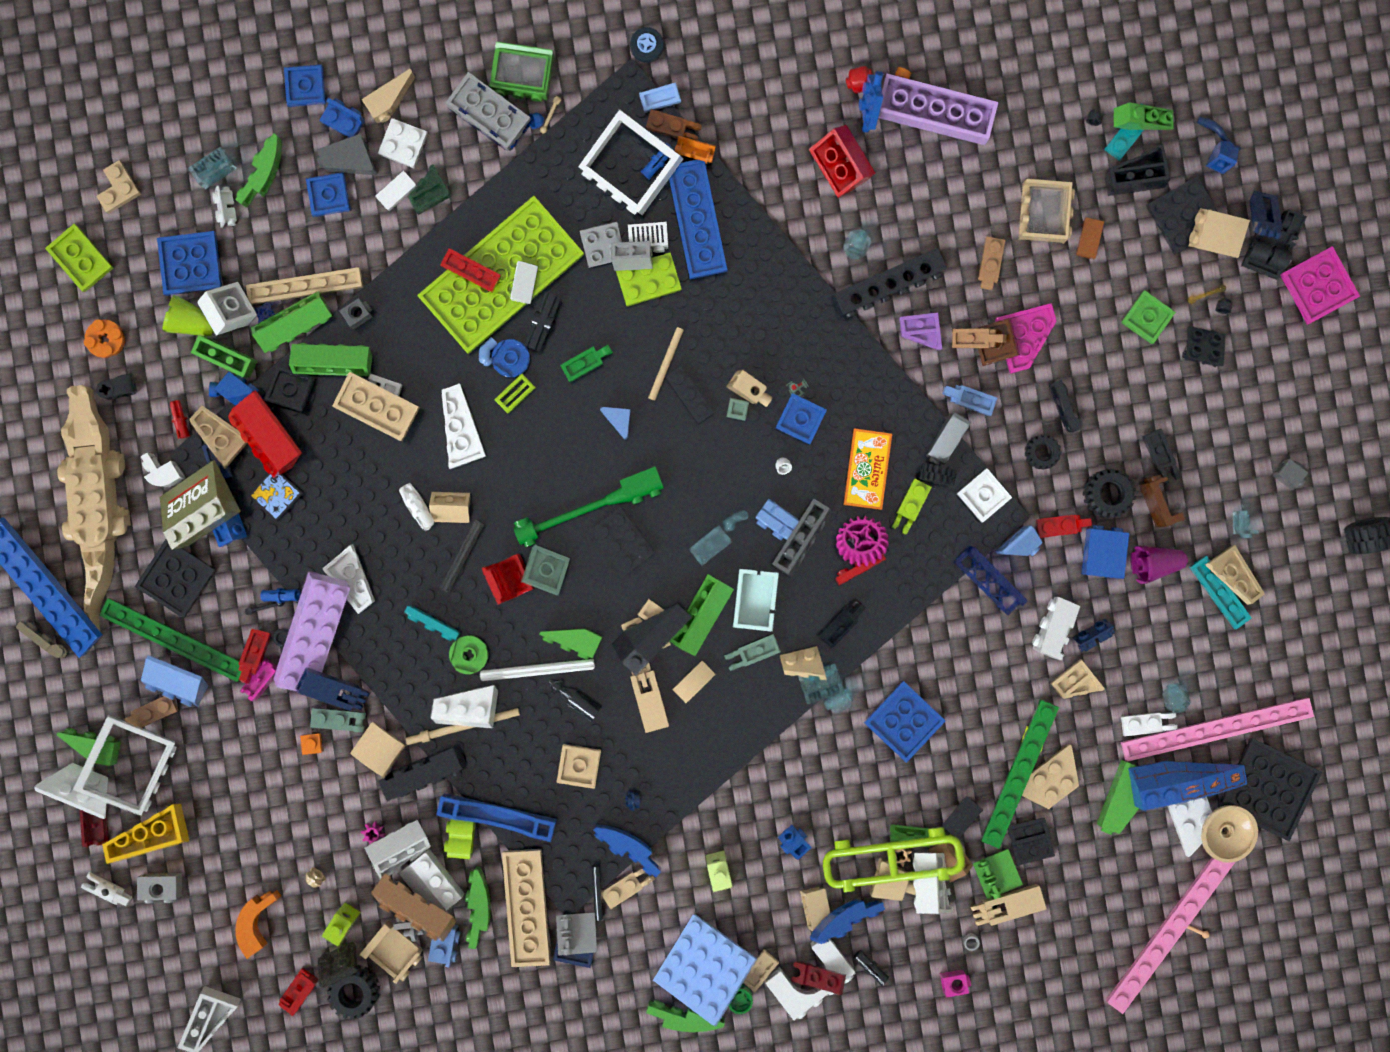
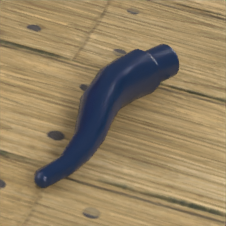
M1198 117L1197 124L1214 131L1222 141L1234 144L1216 121L1210 118ZM1234 144V147L1238 148L1239 150L1241 149L1240 146Z

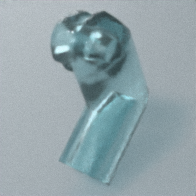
M747 511L736 512L726 518L723 522L724 529L726 531L734 530V523L748 518Z

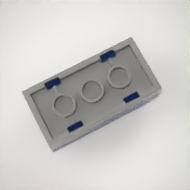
M469 72L445 102L449 110L507 151H511L517 145L520 137L525 134L531 124V118Z

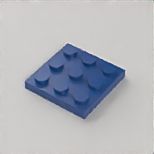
M215 231L157 238L163 295L169 296L209 291L222 287Z
M902 681L864 723L907 763L946 720L910 686Z

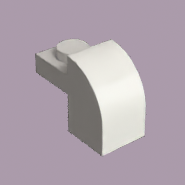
M145 453L141 456L144 461L142 462L143 467L147 472H150L144 477L149 483L155 486L171 487L186 479L176 462L169 461L161 466L154 454Z

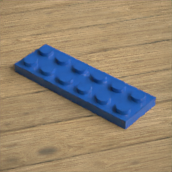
M693 160L680 163L669 178L689 278L695 279L727 272L705 161Z

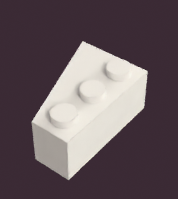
M1054 597L1048 603L1047 609L1049 611L1047 616H1044L1040 622L1039 627H1041L1039 634H1036L1033 638L1032 645L1034 646L1032 649L1051 658L1062 660L1064 655L1060 653L1063 645L1068 644L1069 638L1067 636L1070 629L1074 626L1080 606L1063 598Z
M493 685L434 699L431 719L438 724L493 728L498 690Z
M204 986L178 1048L188 1052H199L230 1014L235 1011L241 999Z

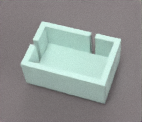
M739 569L733 627L772 631L774 614L769 613V611L775 610L779 573L760 571V575H757V571Z

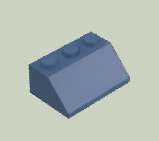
M149 655L147 656L141 678L142 683L146 685L145 689L156 692V690L161 691L163 696L172 700L174 697L181 699V703L189 707L192 704L199 706L208 688V684L201 676Z

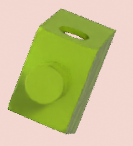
M345 902L333 916L322 937L336 946H340L361 912ZM343 913L347 914L350 918L345 917Z

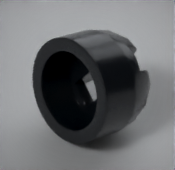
M1093 109L1088 113L1086 123L1092 126H1099L1102 123L1101 111L1095 112L1096 110Z
M1227 298L1220 299L1216 304V312L1221 314L1231 313L1232 302Z

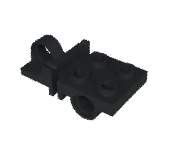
M1290 209L1283 211L1281 214L1283 228L1280 238L1275 239L1274 237L1270 238L1266 235L1262 236L1259 233H1255L1241 266L1279 280L1282 271L1290 263L1293 246H1296V243L1292 242V240L1299 239L1298 235L1307 216Z

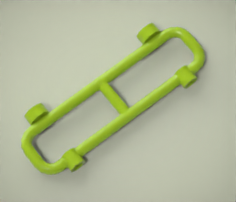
M944 827L928 829V838L858 847H851L850 840L835 841V849L826 853L823 858L824 877L831 887L843 888L844 892L855 891L857 886L938 877V881L950 880V875L958 874L965 865L964 851L958 838L952 835H945ZM951 843L955 847L957 863L953 867L898 873L895 854L897 849ZM887 851L890 875L836 881L832 877L830 861L834 857Z

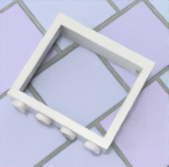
M619 110L581 162L579 168L583 170L581 174L591 181L594 178L598 181L596 186L604 192L607 189L613 193L611 197L617 202L621 203L624 201L628 204L626 208L634 215L637 212L643 215L683 158ZM622 122L670 158L638 204L589 168Z
M108 715L73 790L142 815L143 811L147 812L152 801L149 800L151 794H156L160 783L157 782L159 776H164L169 766L166 764L168 757L172 758L177 748L174 746L175 741ZM113 724L166 745L139 805L84 785Z

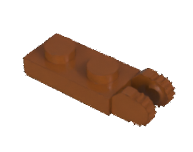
M652 109L646 124V129L677 139L679 136L696 141H698L699 137L695 134L685 133L686 127L697 131L702 128V125Z

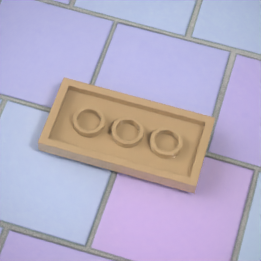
M349 372L332 407L402 442L420 408Z

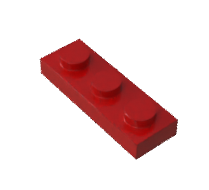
M450 248L440 264L441 267L493 293L501 278L500 274Z

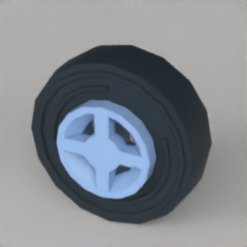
M643 27L632 35L630 50L638 61L651 63L661 56L664 50V41L657 30L651 27Z

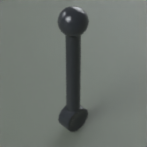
M275 602L256 608L249 607L245 609V614L252 615L256 611L275 606L282 607L284 603Z

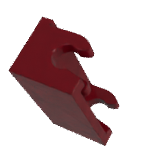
M107 804L105 819L79 809L82 847L99 846L108 842Z

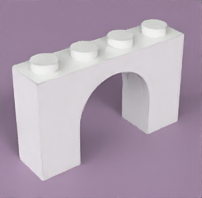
M831 938L829 942L824 944L812 941L810 943L811 947L824 963L826 969L845 974V983L852 980L855 974L854 968ZM780 967L773 971L765 980L766 985L793 1020L796 1018L801 1019L808 1013L807 1010L809 1008L818 1006L823 1001L822 998L828 994H834L818 988H798L790 981Z

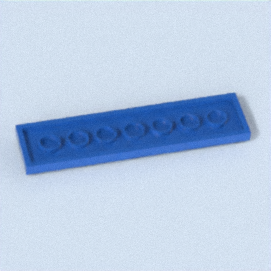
M4 517L0 518V565L64 639L72 651L79 658L84 656L103 634Z

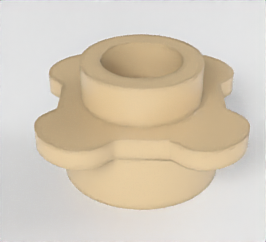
M312 867L310 872L306 873V882L312 887H320L322 882L326 881L323 873Z

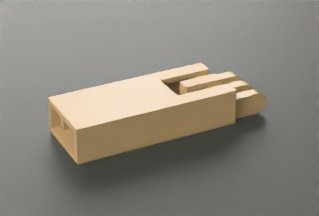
M648 663L637 675L632 673L633 676H630L646 733L669 727L655 672L651 670L650 663ZM646 679H648L652 691L643 693L640 680L642 682L643 688L648 687Z
M1038 884L1003 893L997 899L993 897L983 899L982 903L970 906L972 911L980 910L973 913L974 918L982 917V919L975 921L976 926L986 923L992 926L1046 910L1043 895ZM1004 903L1006 910L1001 911L1000 907L992 909V906Z

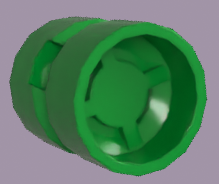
M742 983L729 1004L731 1011L736 1014L747 1013L753 1004L752 991L744 983Z

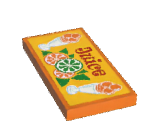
M853 429L843 505L882 510L892 434Z

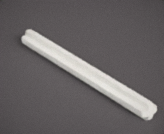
M594 659L482 670L480 678L481 681L593 670L595 662Z

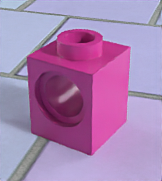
M963 969L940 973L943 993L946 998L969 994L968 987H971L970 977L965 974ZM956 979L961 980V983H960L959 986H957V987H953V986H952V982H953L954 980H956Z

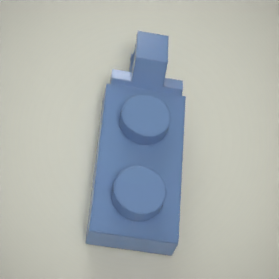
M956 385L955 389L946 386L942 392L943 395L951 397L950 402L987 416H992L997 397L963 385Z

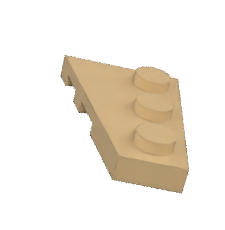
M202 405L189 419L192 426L224 469L247 444L242 440L237 429Z

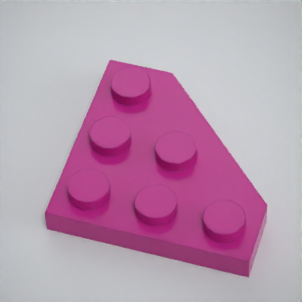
M1052 303L995 318L996 322L1011 318L1020 356L1006 359L1010 374L1027 370L1031 367L1050 331L1057 322Z

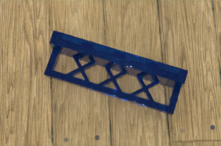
M969 546L954 561L1007 616L1018 605L1024 606L1028 602L975 547ZM968 555L973 559V568H965L961 563ZM976 570H984L986 572V581H978L976 579ZM989 583H997L999 585V594H991L989 592ZM1003 597H1010L1014 601L1008 609L1003 606Z

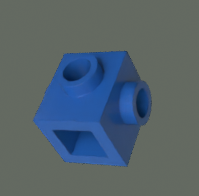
M793 825L785 829L778 837L782 842L780 847L787 855L790 853L797 860L812 848L806 840L808 837L801 828L797 830Z

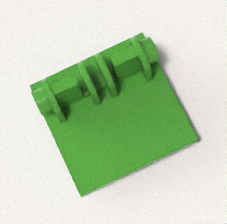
M1009 849L973 863L987 899L992 897L994 899L1000 898L1002 893L1023 885Z

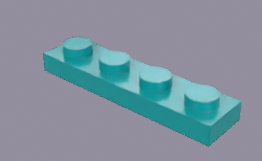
M1203 556L1189 566V568L1234 629H1238L1252 619V617L1233 591L1205 565L1210 560L1207 556Z

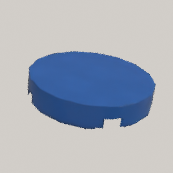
M515 339L503 340L494 347L492 363L494 369L499 374L505 377H517L527 370L530 364V354L522 342Z

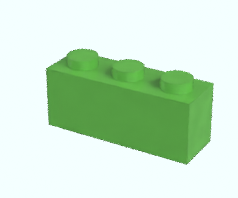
M198 335L191 351L192 354L239 376L251 378L258 361L207 336Z

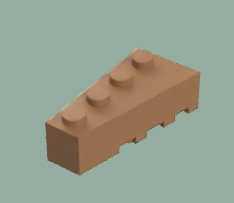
M386 873L371 893L380 903L379 907L387 913L391 910L396 913L395 917L402 922H405V920L411 922V927L419 932L421 930L426 931V935L434 941L439 939L444 942L456 923L453 916L433 903L427 904V900L419 894L414 893L412 895L411 891L400 882L395 885L391 877Z

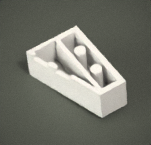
M418 820L371 843L364 849L381 879L385 873L389 876L394 872L399 873L402 870V865L409 860L411 862L414 861L431 846Z
M915 853L913 859L915 871L945 868L944 853ZM938 877L914 880V887L916 889L914 906L916 913L940 914L954 912L953 906H949L947 895H951L950 888H946L945 880L938 881Z

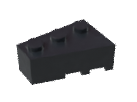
M1161 144L1151 151H1146L1132 160H1127L1109 169L1104 178L1108 196L1165 188L1170 181V174L1164 145Z

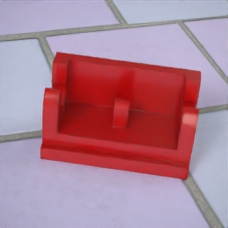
M301 968L280 998L278 1005L293 1017L319 979L304 968Z

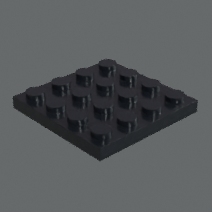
M1250 738L1238 762L1239 765H1244L1247 785L1224 792L1218 807L1226 805L1240 806L1253 815L1258 827L1290 842L1322 772L1258 740Z

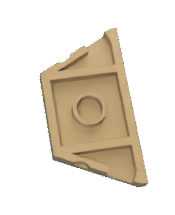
M1067 744L1032 771L1022 794L1023 797L1050 809L1079 787L1073 750L1070 744Z

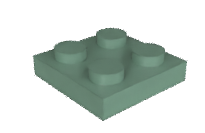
M534 545L521 582L558 595L570 558Z

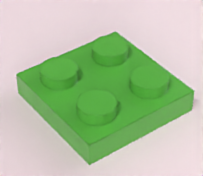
M1144 290L1121 323L1149 343L1154 344L1176 312Z

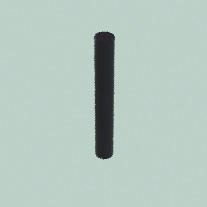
M593 864L592 879L595 920L601 921L603 920L600 867L599 864Z

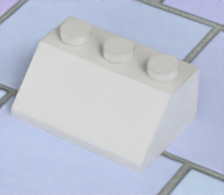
M430 849L399 872L400 876L414 893L427 900V904L433 903L444 911L458 902L465 894Z

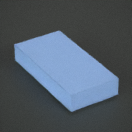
M676 82L639 93L644 113L650 112L651 109L657 110L681 103Z

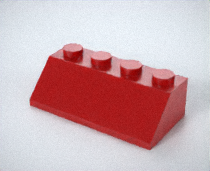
M253 391L232 408L228 416L229 421L233 427L238 429L242 440L252 448L254 456L263 463L265 471L275 478L293 468L302 452L257 391Z

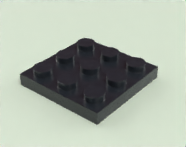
M1198 176L1146 205L1174 255L1189 247V237L1193 232L1195 217L1200 208L1218 212Z
M165 539L135 587L175 614L185 618L216 569L184 548L172 550L167 539Z

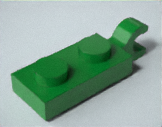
M609 345L604 346L598 351L593 346L560 366L569 382H572L603 364L601 358L613 352Z

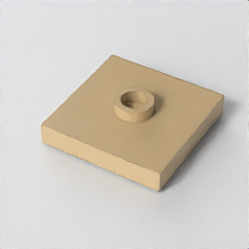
M563 744L557 783L595 789L601 750Z

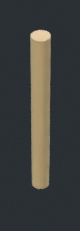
M679 327L675 330L648 398L653 401L657 398L684 331Z

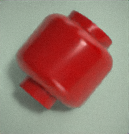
M867 66L851 69L848 74L849 77L846 78L848 89L852 88L856 94L863 92V83L867 81L868 74L873 75L872 69H868Z

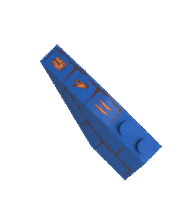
M1162 761L1128 768L1134 805L1143 811L1197 800L1247 785L1245 767L1239 764Z

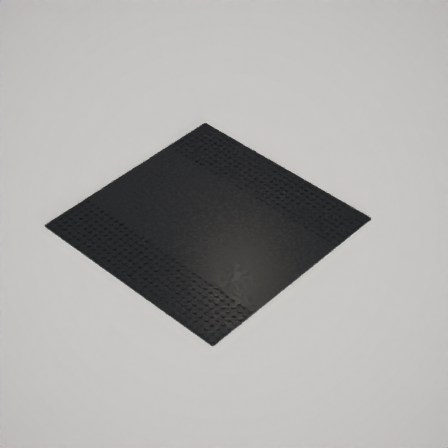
M633 60L625 63L548 129L546 133L541 135L338 309L327 322L321 324L300 342L308 345L326 344L337 346L343 344L346 346L364 345L369 347L372 354L370 374L402 384L399 397L420 407L403 442L332 407L347 376L307 374L314 376L315 380L302 413L266 403L302 452L293 468L282 474L304 494L278 522L267 514L248 496L268 474L260 459L254 456L252 448L248 443L229 464L233 478L225 480L241 511L239 516L247 534V537L242 540L285 590L298 589L302 593L308 572L328 576L322 568L348 546L354 545L375 601L358 614L346 599L332 645L410 736L418 735L421 731L425 730L433 731L451 726L449 724L435 723L431 719L433 702L437 698L494 685L498 690L495 714L515 708L519 709V716L496 721L493 724V728L474 727L436 737L429 742L422 743L421 741L417 744L427 756L456 744L459 745L467 765L462 769V773L453 777L450 774L446 778L464 798L557 819L551 842L531 838L505 828L492 825L487 826L508 850L542 849L545 893L564 915L574 914L594 897L593 864H599L602 890L634 862L628 856V851L623 856L615 855L608 848L610 846L605 841L601 842L595 837L594 827L597 824L626 831L646 843L649 847L653 846L824 697L819 685L820 683L825 695L828 694L824 682L827 683L829 691H831L829 680L833 688H835L833 679L836 680L837 685L1029 519V514L1010 494L1012 498L981 523L957 495L962 488L986 468L989 470L962 438L946 464L939 465L957 470L954 486L920 480L923 463L933 464L928 461L930 458L926 454L946 419L856 315L848 319L846 316L840 318L831 299L832 295L836 292L715 153L712 163L708 162L705 165L727 272L695 279L689 278L669 179L644 214L641 215L637 212L634 215L626 208L628 204L624 201L621 203L617 202L611 197L613 194L607 189L604 192L596 186L598 181L594 178L590 181L581 174L583 170L579 168V165L619 110L646 129L650 112L644 113L639 93L657 87ZM673 105L656 110L683 118ZM622 122L589 168L638 204L670 158L664 162L663 168L660 167L650 180L641 173V170L652 160L653 154L656 155L659 150ZM686 127L685 133L695 134L699 137L698 141L705 143L695 130ZM647 130L664 144L668 143L675 150L678 142L677 138ZM680 155L683 158L681 163L697 160ZM535 196L582 250L584 256L533 298L531 304H526L471 353L467 354L417 295L447 270L441 267L440 264L449 248L465 255L531 197ZM617 222L622 242H629L628 225L666 222L668 249L659 253H655L652 250L653 256L651 258L671 253L682 290L627 307L612 262L589 268L580 230ZM545 292L560 297L561 301L554 316L553 327L550 333L547 334L541 351H534L527 347L530 354V364L523 375L536 388L507 414L494 399L519 376L505 377L494 369L493 363L489 366H484L479 361V349L491 337L497 343L503 340L515 339L525 345L531 330L533 316L539 310ZM359 298L363 302H368L372 308L370 313L373 317L356 329H352L340 313V310ZM356 309L354 311V317L361 316L362 309ZM677 327L684 331L665 377L680 366L686 372L714 412V414L700 424L696 422L666 378L663 380L656 400L653 401L648 398ZM609 345L613 353L601 358L603 362L601 366L569 382L560 366L561 364L593 346L598 351L604 346ZM494 348L490 351V357H491V358H492V352H493ZM291 351L252 383L259 390L257 393L263 398V401L277 366L291 370L289 366ZM739 370H744L767 387L765 393L772 397L767 407L760 402H757V404L749 402L745 421L726 417L730 398L747 401L726 387L735 372ZM359 376V377H361V378H363V379L369 381V379H368L369 376ZM803 378L809 387L804 390L805 396L802 398L827 410L810 445L776 429L777 423L791 397V393L786 385L790 382L800 384ZM522 379V380H521L502 400H500V401L503 403V402H504L512 393H514L525 381ZM461 384L486 457L449 469L442 390ZM527 385L506 407L508 408L529 386ZM753 387L751 388L752 394L755 393V389ZM230 402L216 415L231 425L228 416L235 405ZM602 407L630 409L629 435L627 440H624L600 411ZM853 429L892 434L882 510L843 505ZM197 431L171 453V457L188 477L207 465L202 446L206 445V443ZM782 457L787 458L792 465L791 471L784 475L779 474L776 469V462ZM656 467L664 489H661L662 494L652 498L650 494L643 497L644 501L634 505L632 501L605 505L537 532L539 538L535 539L536 544L525 547L524 544H519L513 529L515 527L514 522L528 517L534 525L602 499L622 487L620 480ZM913 479H917L932 488L916 520L912 523L908 533L904 534L902 531L908 521L907 518L902 516L900 524L896 529L892 528V524ZM410 483L420 494L429 510L432 492L470 493L469 523L434 522V525L426 531L413 518L404 503L399 489ZM768 499L798 520L802 518L813 499L829 507L833 512L793 577L783 573L772 564L787 540L783 538L780 541L772 535L773 530L768 527L765 530L756 524L758 520L755 517ZM620 507L655 552V554L626 576L622 574L590 531ZM857 516L860 517V520H863L866 516L869 521L872 518L875 519V523L880 521L882 527L886 528L889 538L887 540L889 546L886 548V554H884L886 560L839 586L835 580L838 577L837 573L845 568L851 570L855 567L854 563L851 565L849 560L845 561L843 555L840 556L839 549L836 546L838 542L836 536L839 535V528H843L844 523L849 524L850 518L856 521ZM475 520L485 524L478 538H476L477 540L474 547H472L473 549H471L472 551L467 555L466 562L463 564L464 566H462L463 568H461L462 570H460L461 572H459L455 583H453L450 592L441 590L440 586H443L441 584H444L443 582L447 578L446 575L448 576L447 573H449L450 567H453L452 565L455 563V558L457 559L456 556H458L459 550H462L461 548L464 546L463 543L466 541L468 533H471L470 531H472L471 528L475 524ZM871 533L870 537L877 542V537ZM848 540V546L854 550V545ZM534 545L570 558L558 595L535 587V589L501 604H497L482 571V568L501 562L520 553L526 566ZM739 569L757 571V575H760V571L779 573L775 610L769 611V613L774 614L772 631L733 627ZM709 574L734 590L696 656L670 642V646L661 649L649 662L651 670L655 672L669 727L646 733L630 676H633L632 672L621 662L612 643L624 632L622 624L640 617L638 613L648 599L664 610L679 603L687 611ZM855 599L859 600L866 609L857 618L858 622L834 648H830L819 635ZM412 605L462 632L459 638L468 635L480 638L487 645L489 656L486 665L479 672L473 674L458 672L449 659V650L456 640L452 639V641H449L441 636V632L437 630L432 632L425 628L423 622L418 621L416 623L408 619V614L404 613L407 606ZM588 629L603 636L594 657L588 658L594 659L595 668L593 670L481 681L480 672L482 670L586 660L579 657L578 652L571 649L568 652L560 648L561 644L555 641L551 644L542 640L543 636L539 635L541 631ZM774 634L781 651L780 653L746 667L744 665L730 671L729 666L743 660L740 654L732 659H725L724 655ZM817 646L826 674V680H820L819 676L809 675V678H805L799 675L790 676L784 674L780 655ZM469 649L468 652H464L466 660L474 657L472 650ZM703 661L715 675L685 703L672 689ZM646 679L648 687L643 688L640 680L643 693L652 691L648 679ZM550 680H562L563 688L579 691L599 705L601 709L592 722L568 706L560 692L551 693L552 689L548 682ZM816 684L820 692L821 698L818 697L816 688L814 686ZM810 686L813 687L814 693L817 698L816 700H814ZM807 687H808L810 696H811V698H812V701L809 700V697H808V695H807V692H806V689H805V688H807ZM563 744L601 750L595 789L557 783ZM629 790L639 793L640 807L635 808V811L629 810V807L626 806L625 798Z

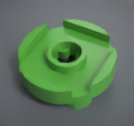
M468 635L459 638L451 645L449 650L450 662L462 674L479 672L488 661L487 645L476 636ZM470 649L474 657L466 660L464 652H468Z

